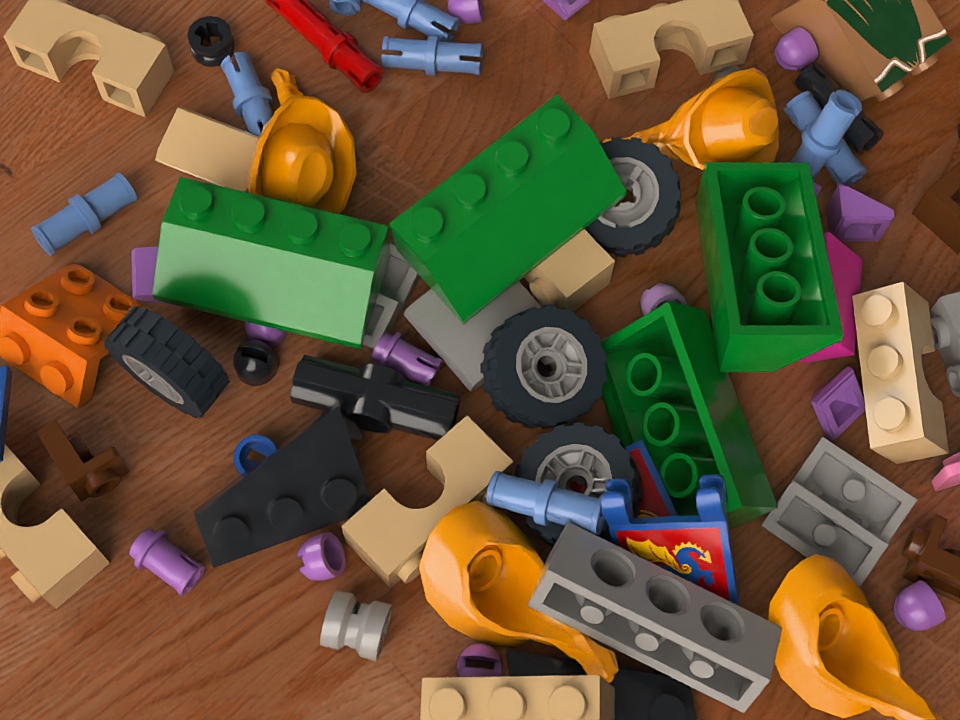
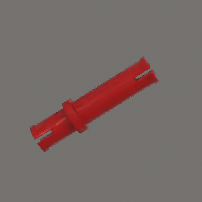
M265 0L269 7L279 13L302 37L319 50L322 54L323 62L331 69H338L346 75L362 93H369L380 84L383 79L381 75L385 73L384 68L362 51L358 46L357 39L347 31L342 32L308 0Z

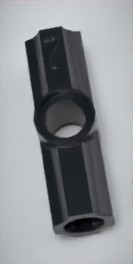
M304 355L302 360L298 361L290 393L292 403L325 411L337 402L342 416L356 422L361 429L369 432L386 434L395 429L436 441L441 439L455 426L461 402L460 394L409 382L400 372L383 365L364 364L359 369Z

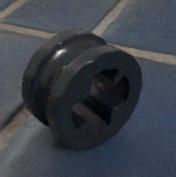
M206 16L199 18L189 27L187 37L193 58L198 63L204 66L215 67L221 65L227 56L232 57L235 46L230 26L225 20L215 16ZM209 37H219L220 43L216 44L215 41H212L213 46H203L202 41L204 39L210 42Z

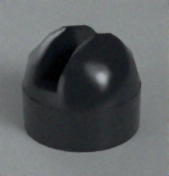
M259 339L247 340L239 345L234 354L233 365L238 378L243 383L250 386H261L274 378L278 369V362L274 350L267 343ZM251 354L266 357L268 359L265 363L261 360L245 356Z

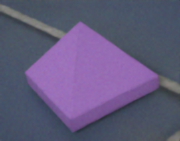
M846 367L813 393L811 399L824 435L831 442L865 411L863 393L854 370Z

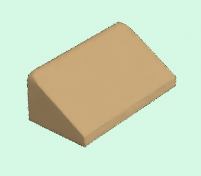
M180 106L177 107L159 145L155 160L221 187L249 193V169L259 136Z

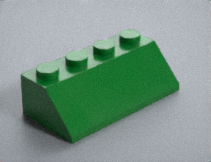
M557 94L390 222L389 225L397 251L464 325L623 199L627 191L593 130Z
M705 162L695 205L719 372H775L840 342L844 334L809 163Z
M180 177L161 224L152 295L154 300L361 349L390 259L389 226Z
M668 301L600 343L603 352H606L608 361L605 362V372H608L607 381L603 383L601 391L603 392L602 396L615 436L621 440L624 447L643 440L678 516H700L696 503L697 491L700 489V477L702 475L714 474L722 475L725 480L729 530L778 508L729 373L719 372L714 333L705 309Z

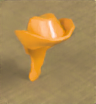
M756 68L733 72L719 78L711 86L681 104L668 121L649 129L638 131L630 137L622 139L635 137L648 145L652 143L659 148V152L662 155L678 159L702 170L704 169L705 162L774 163L779 152V124L774 95L766 74ZM605 139L603 143L611 141L612 139Z
M277 68L272 72L271 80L276 87L281 106L263 126L261 135L257 140L249 169V193L340 214L346 207L357 175L354 137L339 111L318 97L304 96L298 90L295 75Z
M479 500L454 507L429 534L419 564L426 600L451 628L488 645L519 647L530 639L546 645H553L570 658L576 660L588 675H600L608 683H611L614 675L619 670L613 651L600 646L588 635L527 606L545 565L532 541L503 512Z
M814 554L802 560L788 572L770 602L768 621L782 627L775 657V665L780 677L803 700L815 709L841 718L869 711L873 707L882 715L895 717L897 720H944L933 711L929 702L902 678L899 654L883 622L871 609L861 588L834 558Z

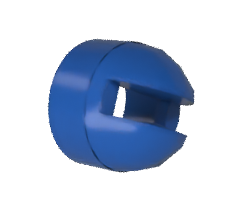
M248 436L235 449V467L240 474H243L248 469L251 470L259 464L247 458L251 449L268 457L279 447L274 441L265 436Z

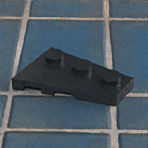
M337 402L322 412L321 417L300 433H295L280 444L279 449L257 466L245 471L194 510V516L213 568L349 519L371 500Z

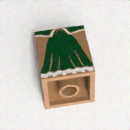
M795 0L769 18L783 35L796 27L805 29L815 41L818 49V59L813 64L819 63L838 86L844 91L850 90L860 102L873 96L880 102L892 96L904 87L901 81L902 77L909 72L912 76H915L931 67L939 60L935 53L952 41L927 0Z

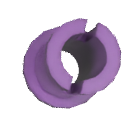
M385 331L374 348L371 360L379 363V365L400 372L405 378L414 383L430 387L432 385L431 380H435L443 360L402 340V333L396 332L393 335Z
M147 528L139 535L130 548L129 555L135 559L134 566L139 570L149 569L177 590L178 594L185 596L201 579L205 566L202 563L196 562L168 541V533L161 529L156 532L152 528Z

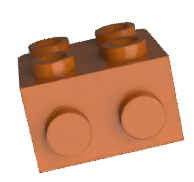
M69 264L1 305L0 357L9 365L16 367L45 386L50 392L57 394L76 408H80L93 398L100 359L109 354V350L104 345L105 339L134 306L139 308L142 306L149 311L151 310L82 265Z

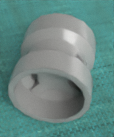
M337 589L331 598L325 615L320 645L337 651L345 646H349L355 649L360 657L377 662L387 636L393 605L378 600L370 604L358 603L354 594Z

